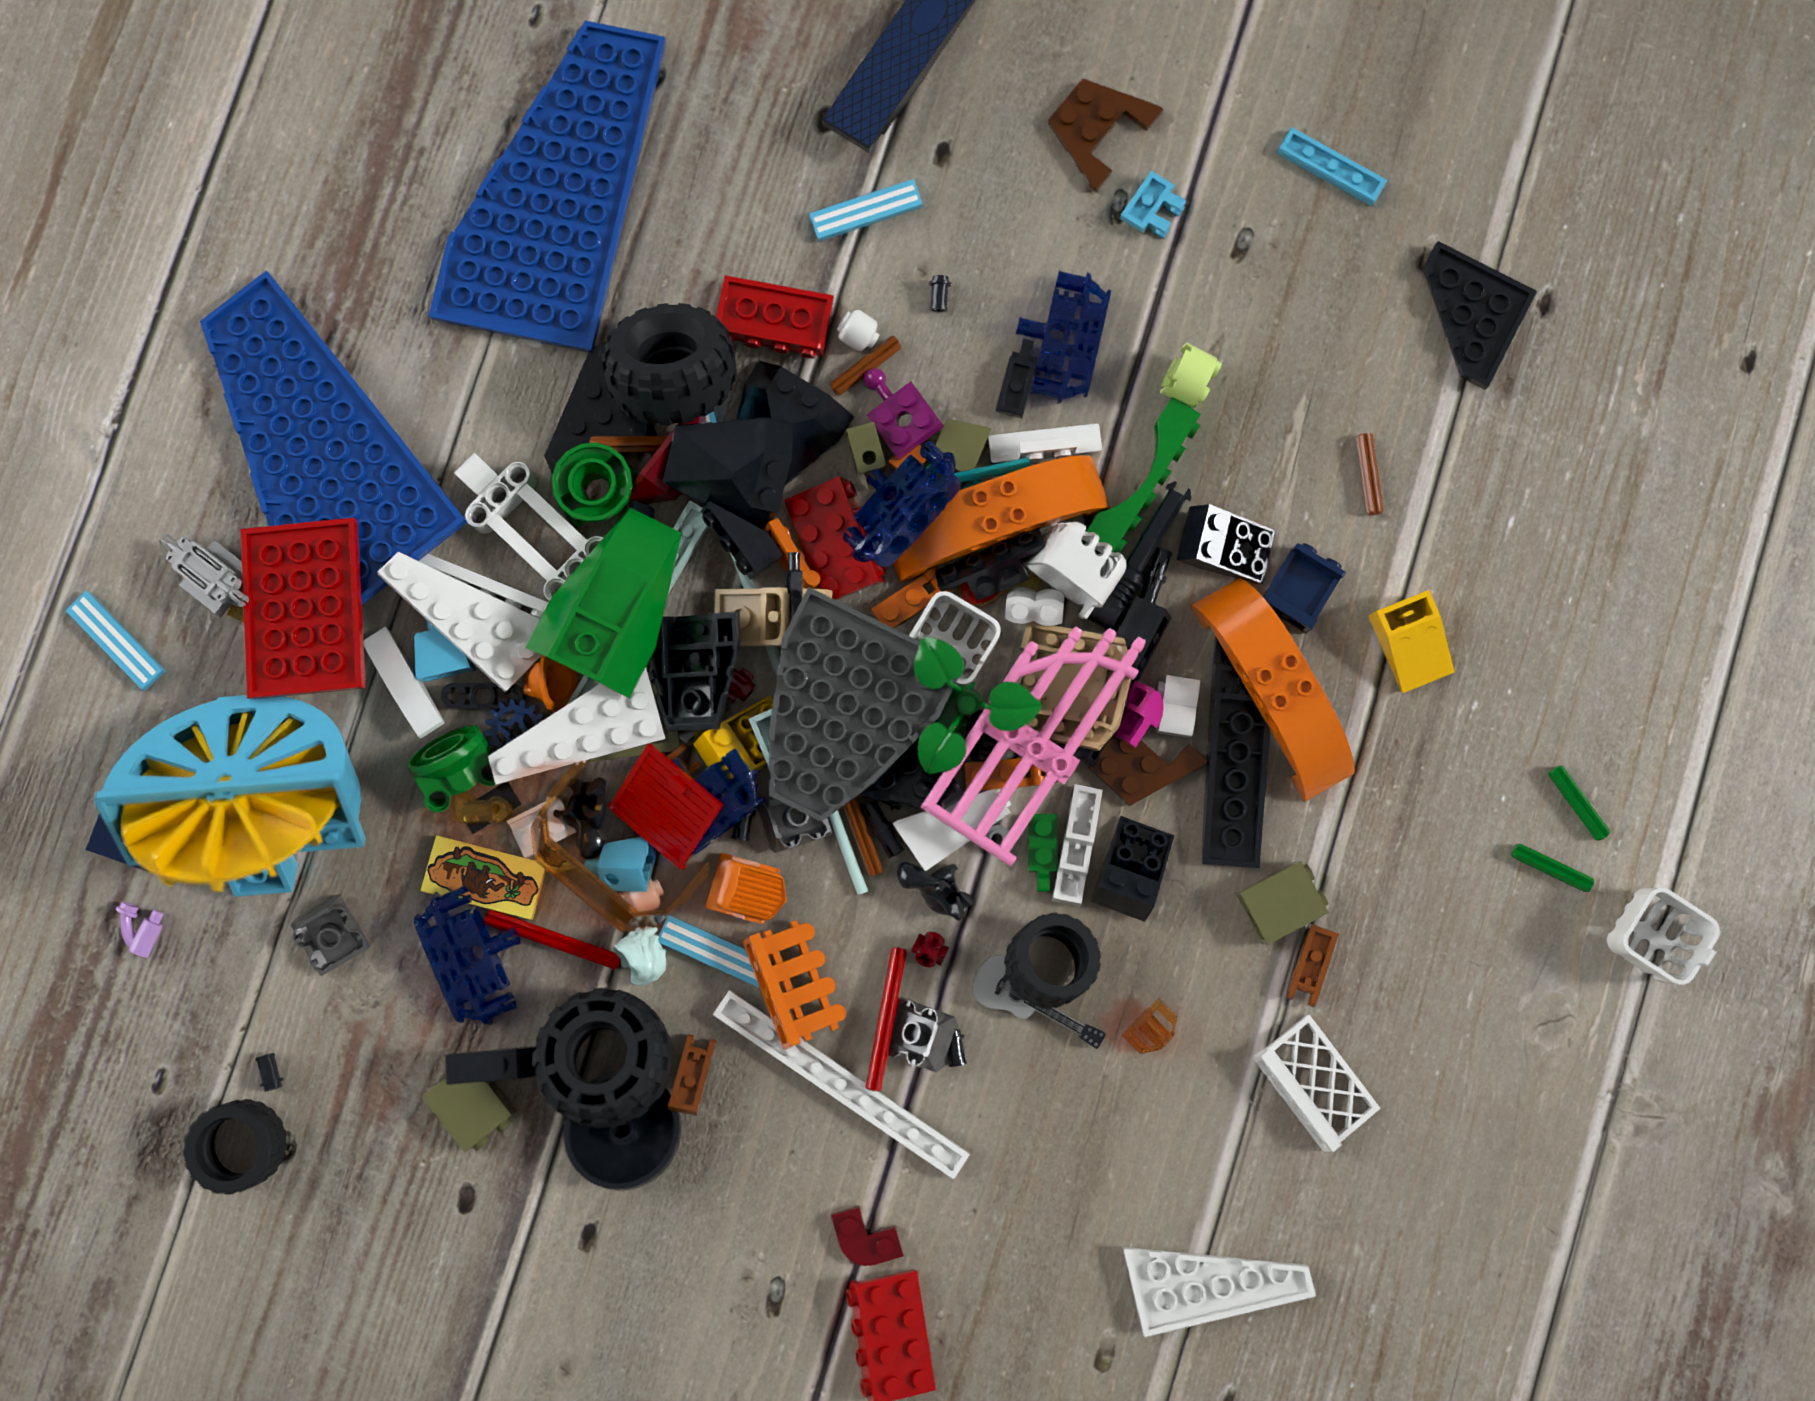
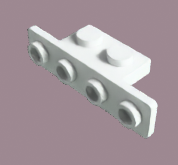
M1099 424L997 434L988 437L992 464L1027 457L1030 463L1042 461L1043 458L1054 457V459L1071 455L1101 452L1102 450Z

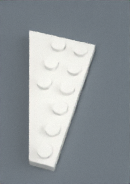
M400 552L396 553L377 572L386 583L505 693L541 657V655L525 648L540 620L539 618Z
M646 668L630 699L604 687L600 683L489 755L488 759L495 784L665 739Z
M1122 1247L1144 1337L1316 1297L1309 1267L1304 1264Z

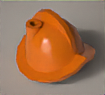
M541 656L540 662L532 665L525 674L526 685L523 688V693L527 696L536 697L539 701L544 702L547 710L551 713H556L566 706L576 690L578 674L576 671L554 660L551 661Z

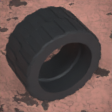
M1064 913L1043 914L1031 920L1015 934L1006 949L1007 953L1004 958L1005 973L1012 989L1017 992L1022 1000H1026L1033 1006H1040L1046 1009L1049 1007H1061L1085 993L1097 979L1101 966V952L1096 938L1091 933L1092 931L1079 919ZM1039 936L1052 937L1061 941L1070 950L1075 963V973L1073 980L1065 986L1048 984L1034 972L1029 959V948L1034 939Z
M252 1099L231 1101L203 1112L191 1124L188 1134L184 1139V1164L190 1172L191 1178L200 1184V1187L205 1190L208 1189L215 1194L231 1195L237 1192L240 1193L268 1180V1177L274 1175L279 1165L282 1164L285 1158V1151L287 1150V1133L281 1118L276 1115L272 1108ZM228 1119H237L247 1124L257 1139L258 1153L256 1161L252 1168L245 1173L239 1174L228 1170L220 1163L215 1153L214 1140L216 1132L220 1125Z

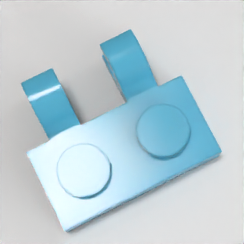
M1150 171L1122 212L1120 219L1142 233L1149 227L1155 235L1164 239L1170 230L1171 223L1156 214L1164 205L1170 213L1179 217L1185 208L1186 200L1172 193L1174 184L1155 172Z

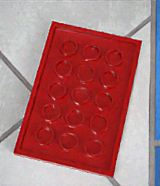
M355 518L241 529L243 594L249 597L248 603L243 600L246 603L243 607L247 698L261 699L366 689L358 520Z

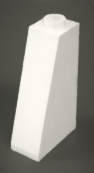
M991 789L977 794L961 820L976 829L999 793L995 789ZM1009 800L993 824L1011 813L1008 809L1011 806ZM959 801L945 810L952 813ZM927 811L893 823V826L924 871H927L970 841Z

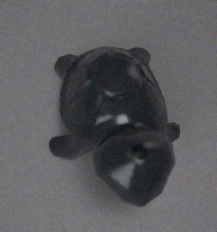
M575 777L569 780L573 794L567 803L566 810L559 811L555 809L553 815L566 825L579 830L576 845L580 850V856L585 860H590L601 854L605 844L598 830L601 828L606 814V780L598 777L591 782H583Z
M907 861L899 864L897 877L901 886L906 889H919L926 904L934 912L948 915L959 921L965 917L964 909L973 905V898L965 892H959L955 884L954 874L958 870L955 864L945 866L931 875L926 873L920 866Z

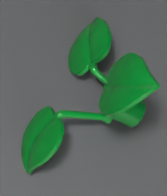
M923 637L921 639L914 661V671L919 682L931 689L941 688L947 683L949 687L960 693L957 698V708L960 712L949 729L943 724L936 722L927 726L920 735L918 756L925 772L933 774L948 771L961 764L966 756V743L961 735L953 733V731L965 714L975 713L980 706L991 710L989 716L992 726L1003 731H1013L1025 726L1040 711L1042 703L1024 686L1011 681L1002 682L995 686L989 696L991 704H987L985 700H982V696L977 690H965L964 687H960L952 682L953 679L959 678L964 672L963 659L953 646L934 637Z

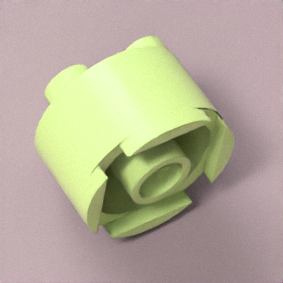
M1186 342L1179 350L1184 353L1181 358H1174L1161 385L1164 388L1160 390V393L1169 398L1173 397L1191 408H1195L1199 402L1203 403L1210 391L1207 384L1211 377H1216L1222 363L1217 361V357Z

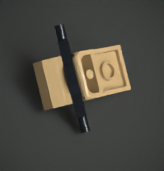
M788 553V571H785V588L715 589L714 613H740V646L781 647L782 638L807 588H802L803 571L800 570V553ZM814 589L832 598V590Z

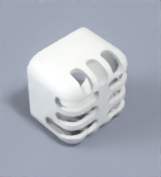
M1079 522L1055 523L1050 525L1042 534L1045 544L1044 549L1029 555L1024 562V566L1053 589L1064 593L1066 599L1083 607L1078 617L1080 619H1087L1095 607L1101 608L1125 573L1127 567L1126 559L1119 552H1111L1112 546L1107 542H1098L1099 536L1094 532H1086L1085 525ZM1081 540H1084L1087 543L1083 545ZM1094 550H1097V551H1099L1100 553H1098V554L1096 555L1095 552H1094Z
M941 591L931 598L909 636L914 639L916 636L920 639L923 637H934L953 646L960 653L961 657L966 660L964 671L966 669L974 670L968 679L962 674L956 683L960 687H966L974 682L985 661L990 656L998 642L1001 628L998 621L956 595L947 591ZM952 604L959 609V612L949 629L942 632L938 629V624L949 605ZM933 608L941 614L940 619L937 621L929 617ZM964 613H967L974 619L961 640H955L952 634ZM981 619L988 623L989 627L975 649H970L967 646V641ZM925 622L932 627V632L929 635H925L920 631ZM984 640L991 642L986 651L981 648V643ZM974 655L982 656L978 665L972 662Z
M1641 888L1633 894L1632 901L1626 904L1623 909L1625 911L1624 914L1616 920L1614 930L1608 933L1606 939L1608 947L1612 952L1622 956L1624 960L1637 966L1644 973L1653 974V979L1656 981L1685 985L1691 982L1701 966H1708L1716 954V951L1712 948L1720 935V927L1714 918L1669 889ZM1653 897H1659L1660 900L1652 907L1645 920L1639 921ZM1666 904L1674 907L1675 909L1667 916L1660 929L1654 931L1651 928V923L1658 911ZM1690 914L1694 916L1682 925L1673 940L1670 941L1666 938L1668 928L1678 915ZM1633 931L1634 937L1628 945V938ZM1687 932L1703 939L1698 945H1689L1680 940V934ZM1645 939L1648 941L1649 946L1644 955L1640 956L1634 950L1638 943ZM1677 946L1688 952H1694L1689 960L1678 959L1671 954V949ZM1656 949H1661L1663 957L1656 966L1649 959ZM1669 961L1685 968L1680 974H1671L1662 969V963Z

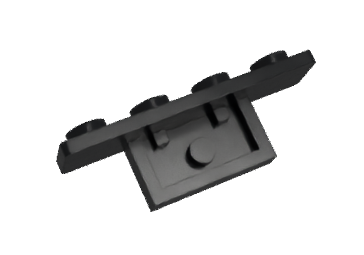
M1039 528L1026 531L991 548L971 554L965 559L945 565L935 572L939 590L945 591L967 582L977 601L1030 580L1028 571L1021 559L1044 549L1045 544L1042 532Z

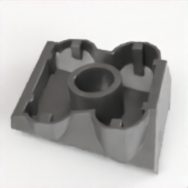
M769 795L757 799V810L768 838L769 848L774 854L832 835L828 818L821 822Z
M340 894L334 895L302 916H298L290 924L294 930L293 940L297 946L305 949L309 956V963L318 971L320 976H323L370 947L369 942Z
M898 998L888 1055L907 1061L913 1066L937 1073L946 1066L944 1061L955 1029L959 1027L956 1018L906 998Z

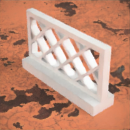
M1309 1014L1305 1015L1264 1050H1260L1252 1056L1253 1060L1322 1151L1334 1152L1342 1145L1341 1142L1381 1109ZM1306 1024L1313 1032L1312 1044L1298 1042L1299 1030ZM1293 1036V1041H1287L1290 1037ZM1282 1044L1292 1045L1291 1062L1282 1061L1276 1054L1275 1050ZM1298 1046L1312 1048L1310 1065L1297 1063ZM1318 1049L1327 1050L1330 1054V1068L1316 1066ZM1296 1067L1310 1069L1309 1086L1300 1085L1295 1079ZM1316 1070L1329 1071L1328 1089L1315 1087ZM1335 1073L1345 1074L1349 1079L1348 1091L1334 1090ZM1314 1090L1328 1092L1326 1109L1317 1108L1313 1103ZM1334 1093L1347 1095L1346 1112L1332 1110ZM1353 1096L1362 1097L1369 1106L1362 1114L1352 1113ZM1321 1112L1326 1113V1119ZM1332 1114L1346 1116L1345 1128L1338 1134L1331 1127ZM1352 1117H1357V1118L1351 1123Z

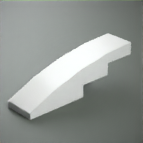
M385 626L363 640L364 647L374 666L417 736L421 739L443 725L445 722L424 683L416 680L413 667L407 656L401 652L391 631Z
M1074 785L1052 896L1053 902L1077 907L1081 906L1091 850L1095 839L1103 791L1101 789Z

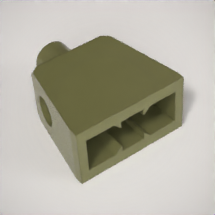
M946 419L942 431H937L925 440L924 443L935 447L932 453V461L940 459V466L949 472L958 473L972 470L978 466L990 436L991 428Z
M874 421L846 429L847 441L858 476L865 475L869 490L885 486L881 470L886 468V463ZM871 454L874 463L865 464L863 456Z

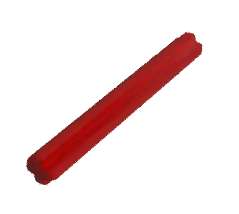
M489 910L486 914L484 923L488 926L611 969H618L621 959L615 952L495 910Z
M893 947L890 953L866 1081V1089L879 1092L882 1089L907 954L905 949Z

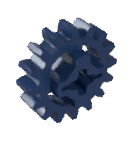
M511 698L509 706L503 701L498 703L500 711L491 709L490 713L494 718L485 720V723L491 726V729L484 732V735L492 736V740L488 742V745L496 744L498 746L496 751L532 728L526 720L527 714L531 717L535 726L540 723V719L545 714L543 712L538 714L534 712L537 707L536 704L527 707L526 699H522L520 704H516L515 698ZM515 710L513 718L509 720L500 719L504 713ZM516 722L519 723V728L524 731L517 734V736L513 735V730L508 727ZM498 731L502 732L505 736L506 744L500 739Z

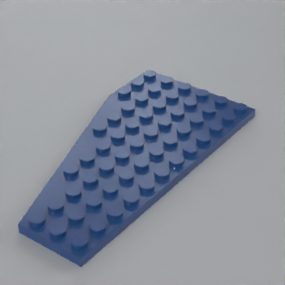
M584 21L568 46V52L546 87H542L523 117L522 125L501 158H497L478 188L477 196L455 231H451L449 234L428 315L431 320L584 352H592L597 339L666 46L665 36Z
M267 270L200 321L209 351L213 355L225 392L223 394L235 430L239 434L251 471L250 476L268 526L344 518L357 519L362 605L389 585L377 572L396 553L400 552L419 561L468 523Z

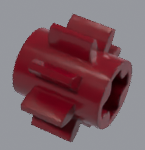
M744 667L740 671L734 668L727 698L734 703L738 698L743 702L746 701L756 688V684L752 682L755 676Z
M927 932L925 935L919 933L911 952L916 954L915 960L918 964L931 968L935 964L942 965L949 947L944 946V938L936 932Z

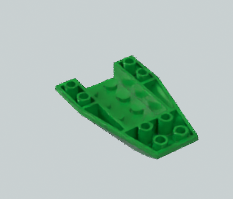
M629 508L551 597L525 648L551 661L554 660L630 699L657 645L682 533Z

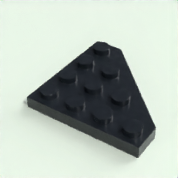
M1437 241L1423 266V271L1460 377L1486 390L1498 370L1537 291Z
M606 342L594 346L592 352H588L544 457L552 476L556 463L566 451L579 444L589 443L591 437L658 436L653 423L647 424L638 421L636 416H628L617 406L615 398H611L602 365V354L605 353L604 345Z
M918 738L872 785L857 795L856 798L922 809V803L943 772L933 774L925 772L919 761ZM954 778L936 803L943 809H947L959 801L964 794Z

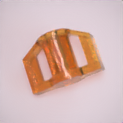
M1158 998L1122 1033V1036L1140 1054L1159 1051L1175 1035L1174 1030L1178 1016ZM1156 1010L1173 1025L1171 1031L1153 1015ZM1139 1029L1155 1045L1146 1046L1133 1032Z

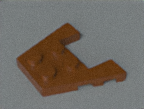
M1083 78L1049 118L1048 125L1066 152L1070 153L1076 162L1077 168L1081 174L1085 175L1089 181V186L1096 193L1109 178L1112 170L1093 156L1092 152L1123 115H1126L1147 131L1162 114L1163 108Z
M1112 735L1095 766L1088 765V769L1124 802L1131 806L1205 765L1208 760L1188 744L1168 765L1143 741L1140 740L1135 748Z

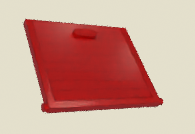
M649 743L612 802L609 801L607 806L608 809L670 862L684 871L687 867L685 865L716 818L723 804Z

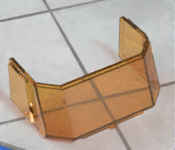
M588 761L575 762L547 794L546 803L530 826L534 860L620 932L635 931L636 927L642 929L646 926L657 927L673 909H679L708 876L710 863L706 861L666 910L638 911L550 838L547 814L590 764Z

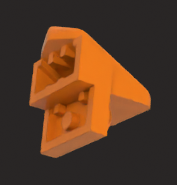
M721 852L705 908L744 920L765 924V921L772 919L787 901L785 882L782 875L779 874L780 869Z

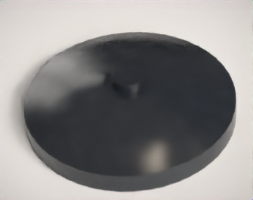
M619 1071L599 1076L590 1083L600 1084L609 1081ZM665 1088L659 1100L656 1099L648 1108L649 1111L641 1117H636L626 1122V1124L617 1127H588L565 1118L563 1132L565 1150L576 1171L594 1185L614 1191L633 1190L649 1184L659 1177L675 1157L682 1133L680 1112L668 1110L671 1097L670 1092Z

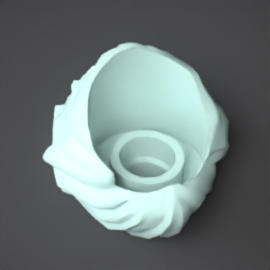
M646 926L644 929L636 927L634 932L630 931L628 936L621 939L614 946V952L621 959L622 967H629L631 970V983L633 985L646 986L658 980L666 969V950L659 943V936L655 935L656 927Z

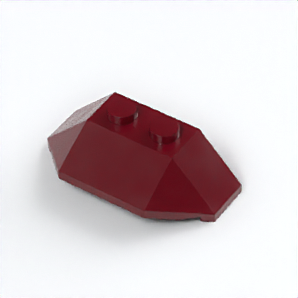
M700 416L695 418L693 422L685 424L706 422V417ZM674 429L633 482L630 501L636 500L643 504H652L675 500L679 495L683 494L662 481Z

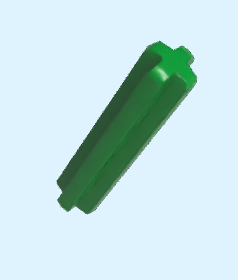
M1562 765L1551 769L1548 772V776L1594 839L1597 841L1605 839L1610 834L1609 828Z
M1516 844L1511 852L1512 858L1583 892H1590L1595 881L1592 877L1523 844Z

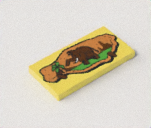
M436 835L420 891L533 920L548 864Z

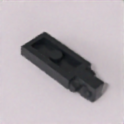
M1023 338L1020 353L1012 352L995 412L1023 418L1037 365V357L1030 356L1034 341Z

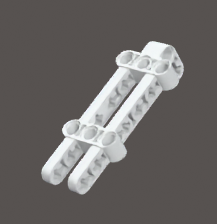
M473 453L454 472L478 495L465 511V519L468 524L479 533L487 534L494 530L547 580L543 591L549 601L555 591L562 586L603 539L599 536L591 537L588 540L585 539L534 490L537 484L536 476L522 462L511 463L498 476L479 456ZM526 473V478L522 482L516 483L517 476ZM506 493L505 500L501 503H496L498 495ZM523 500L577 550L558 570L504 521ZM482 513H486L485 520L477 523V517Z

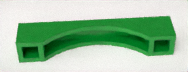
M1173 397L1154 425L1155 455L1146 480L1126 501L1111 509L1099 512L1086 531L1097 534L1099 536L1098 542L1110 544L1112 546L1111 552H1121L1127 542L1123 539L1127 530L1133 532L1142 519L1137 514L1143 506L1147 509L1157 495L1152 492L1157 483L1163 486L1171 473L1167 467L1172 460L1178 462L1186 448L1182 446L1186 437L1192 439L1201 426L1197 423L1201 414Z

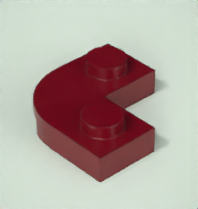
M860 1206L831 1214L840 1248L844 1255L853 1263L862 1266H873L904 1256L896 1226L867 1234Z

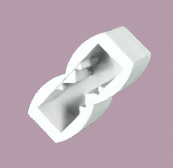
M1027 587L1011 588L1008 590L1006 599L1005 619L1019 624L1035 621L1045 626L1059 625L1063 619L1065 594L1054 589H1043L1036 592Z
M1166 675L1163 681H1158L1156 691L1162 697L1164 709L1158 728H1156V733L1183 738L1192 737L1200 680Z

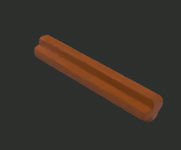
M890 336L831 381L830 387L834 393L840 396L864 378L865 373L869 369L877 368L901 349L898 339L895 336Z
M1362 433L1356 438L1367 514L1374 516L1384 511L1373 434Z
M668 436L591 437L589 443L597 442L610 446L618 453H656Z
M855 797L843 807L869 876H875L882 873L883 868L859 803Z

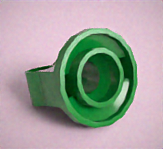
M597 442L579 444L566 451L556 463L552 476L553 494L559 508L574 526L578 528L587 522L606 521L617 515L628 503L633 482L638 474L626 459L612 447ZM602 479L609 483L608 492L604 497L597 500L588 498L587 488L592 481Z
M477 725L460 727L437 737L416 751L406 764L424 794L425 806L432 812L439 813L445 811L450 805L451 796L461 794L479 782L485 786L496 785L493 773L487 774L482 771L485 766L490 765L488 756L493 752ZM439 791L444 793L445 797L436 800L430 794Z

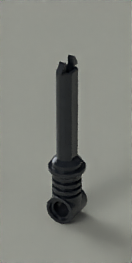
M1176 481L1166 485L1165 488L1169 491L1128 557L1125 573L1101 608L1095 607L1088 616V620L1106 630L1111 628L1115 631L1124 616L1125 606L1129 604L1128 600H1131L1132 594H1135L1136 591L1141 590L1143 587L1141 582L1143 581L1142 573L1184 502L1186 500L1191 501V490L1189 488L1185 495L1174 490L1177 485Z

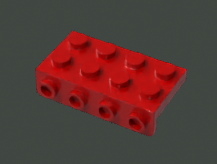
M725 275L716 317L728 329L732 342H744L745 346L756 349L761 346L771 347L773 351L786 354L788 351L798 352L804 358L814 359L816 356L823 357L834 295Z
M841 476L784 500L809 568L820 575L817 589L832 590V598L835 600L844 598L874 584L884 583V575L886 574L883 561L877 558L874 551L877 548L875 539L870 532H867L864 523L867 522L866 515L863 509L857 506L854 498L857 496L855 486L851 481Z
M912 1269L859 1282L856 1280L849 1281L850 1289L846 1290V1297L849 1307H853L854 1319L851 1320V1329L853 1336L857 1337L859 1349L855 1350L858 1367H862L863 1379L860 1380V1388L863 1397L867 1398L868 1401H895L935 1391L936 1386L917 1270Z

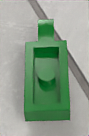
M1034 814L1028 823V872H1037V892L1050 891L1049 872L1058 871L1057 814Z

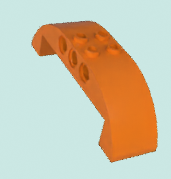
M1078 455L1035 464L948 494L904 514L885 526L881 532L899 582L903 583L924 575L929 567L1007 541L1026 531L1036 528L1041 529L1081 514L1086 519L1097 515L1099 512L1111 509L1093 458L1091 456Z
M1239 578L1192 604L1190 607L1203 629L1212 628L1296 774L1291 776L1290 779L1302 800L1306 802L1352 776L1355 771L1354 760L1341 723L1295 641L1262 595L1248 582Z

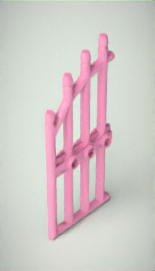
M1078 627L1071 630L1068 639H1065L1057 653L1031 661L1030 658L1036 653L1038 645L1033 641L1029 642L1024 648V653L1019 656L1003 682H1017L1019 677L1046 669L1030 692L1038 700H1040L1063 664L1084 665L1039 733L1027 725L1013 731L999 730L990 723L989 716L991 710L984 709L965 738L967 751L964 760L956 768L942 773L922 803L921 808L1011 867L1017 858L1010 853L1011 849L1056 780L1065 785L1076 769L1080 760L1073 755L1125 676L1133 680L1138 674L1139 670L1132 667V664L1138 657V653L1144 648L1146 641L1138 637L1134 640L1131 649H1128L1121 662L1104 656L1109 648V644L1113 642L1116 636V632L1111 628L1103 634L1102 640L1098 642L1092 652H1071L1083 632ZM1096 666L1114 671L1065 747L1062 749L1050 741V736ZM983 732L997 740L998 743L952 813H949L936 803ZM1009 748L1023 758L977 828L974 829L961 819ZM1033 764L1047 774L999 846L985 835Z

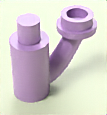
M122 901L115 910L120 912L123 940L131 953L148 958L164 926L160 923L164 913L153 909L150 917L143 919L135 934L132 926V917L137 918L139 907Z

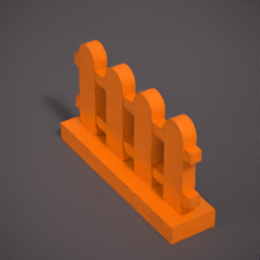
M798 920L789 923L790 929L774 935L771 930L763 932V939L760 933H757L742 941L783 1050L800 1044V1037L803 1038L804 1042L811 1040L812 1036L810 1033L829 1026L830 1031L838 1029L837 1023L846 1017V1009L840 1004L830 1006L827 995L833 993L836 988L835 981L830 977L820 979L817 968L824 964L825 955L820 950L810 952L806 944L807 941L814 937V927L809 923L799 925ZM798 945L801 955L783 962L779 952ZM769 955H771L774 966H772ZM808 972L811 983L793 989L790 978ZM780 982L782 983L785 993H782V990L779 985ZM818 999L822 1010L804 1016L800 1006ZM791 1009H792L793 1015H794V1017H795V1020H794V1021H793L792 1016H791L790 1011H789V1010H791Z

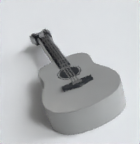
M991 956L977 970L973 980L972 991L977 1001L982 1005L992 1009L1008 1010L1021 1019H1027L1034 1011H1037L1078 1034L1079 1038L1095 1049L1100 1047L1106 1036L1104 1031L1088 1024L1084 1025L1054 1007H1049L1048 1009L1041 1008L1040 1006L1029 1004L1024 999L1022 1000L1017 992L1012 989L1009 979L1006 977V967L1004 964L1006 956Z

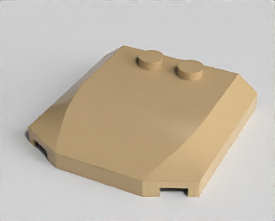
M1033 621L1026 624L1021 644L1022 653H1024L1026 645L1033 641L1038 645V649L1034 656L1030 658L1031 661L1055 654L1065 639H1068L1072 629L1060 626H1045ZM1083 631L1081 638L1075 643V647L1071 652H1092L1098 642L1102 640L1103 634ZM1115 637L1113 642L1109 644V648L1104 656L1121 662L1128 651L1125 639ZM1084 664L1062 665L1039 700L1042 703L1040 711L1032 721L1026 724L1038 733L1040 732ZM1096 666L1050 736V741L1067 744L1114 671ZM1046 669L1019 677L1016 683L1024 686L1031 692ZM1126 676L1123 678L1079 747L1100 751L1120 727L1131 682L1130 678Z

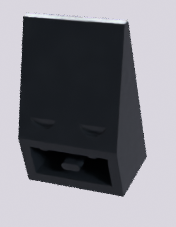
M1211 504L1189 506L1176 560L1198 569L1263 584L1276 530Z
M1120 816L1091 902L1145 922L1155 907L1174 835Z

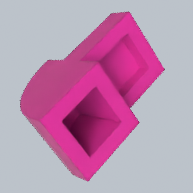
M1135 680L1127 694L1125 711L1122 715L1120 727L1113 736L1136 748L1149 726L1158 728L1163 716L1164 705L1161 695L1155 689Z

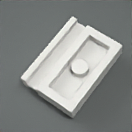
M560 795L507 820L524 858H528L578 833L577 829L566 825L553 815L555 809L559 811L566 810Z

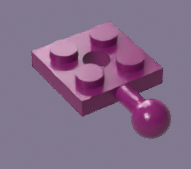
M872 368L865 373V385L870 390H877L884 400L866 416L871 422L874 421L877 431L898 460L902 459L944 427L911 381L892 394L885 384L886 375L881 369ZM903 415H911L912 420L909 425L905 427L899 426V419Z

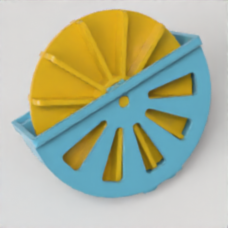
M247 695L218 697L215 701L201 704L169 718L144 734L121 756L108 775L102 791H97L94 798V803L128 866H142L147 871L159 876L161 882L167 886H172L176 882L210 884L213 892H221L224 883L228 882L234 897L292 892L298 864L293 854L296 852L364 847L366 839L358 819L361 805V788L338 727L325 713L316 707L289 697L248 699Z

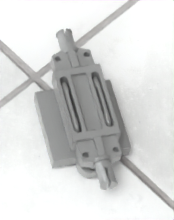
M169 534L162 535L168 541L166 542L161 538L159 540L160 544L169 550L165 559L173 564L171 568L184 577L180 586L213 613L222 617L231 605L243 607L246 605L243 600L248 603L249 597L243 594L241 559L215 540L206 550L197 542L190 541L184 536L175 541Z

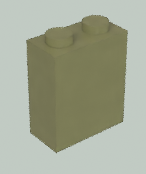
M1302 861L1294 862L1235 893L1262 944L1269 945L1329 913L1326 908L1328 901L1321 890L1317 891L1312 882L1315 879L1314 874L1307 864L1303 865Z
M445 1078L422 1096L464 1152L472 1148L475 1151L481 1149L490 1141L488 1135L495 1129L499 1133L513 1123L510 1117L517 1113L516 1109L494 1081L446 1085Z

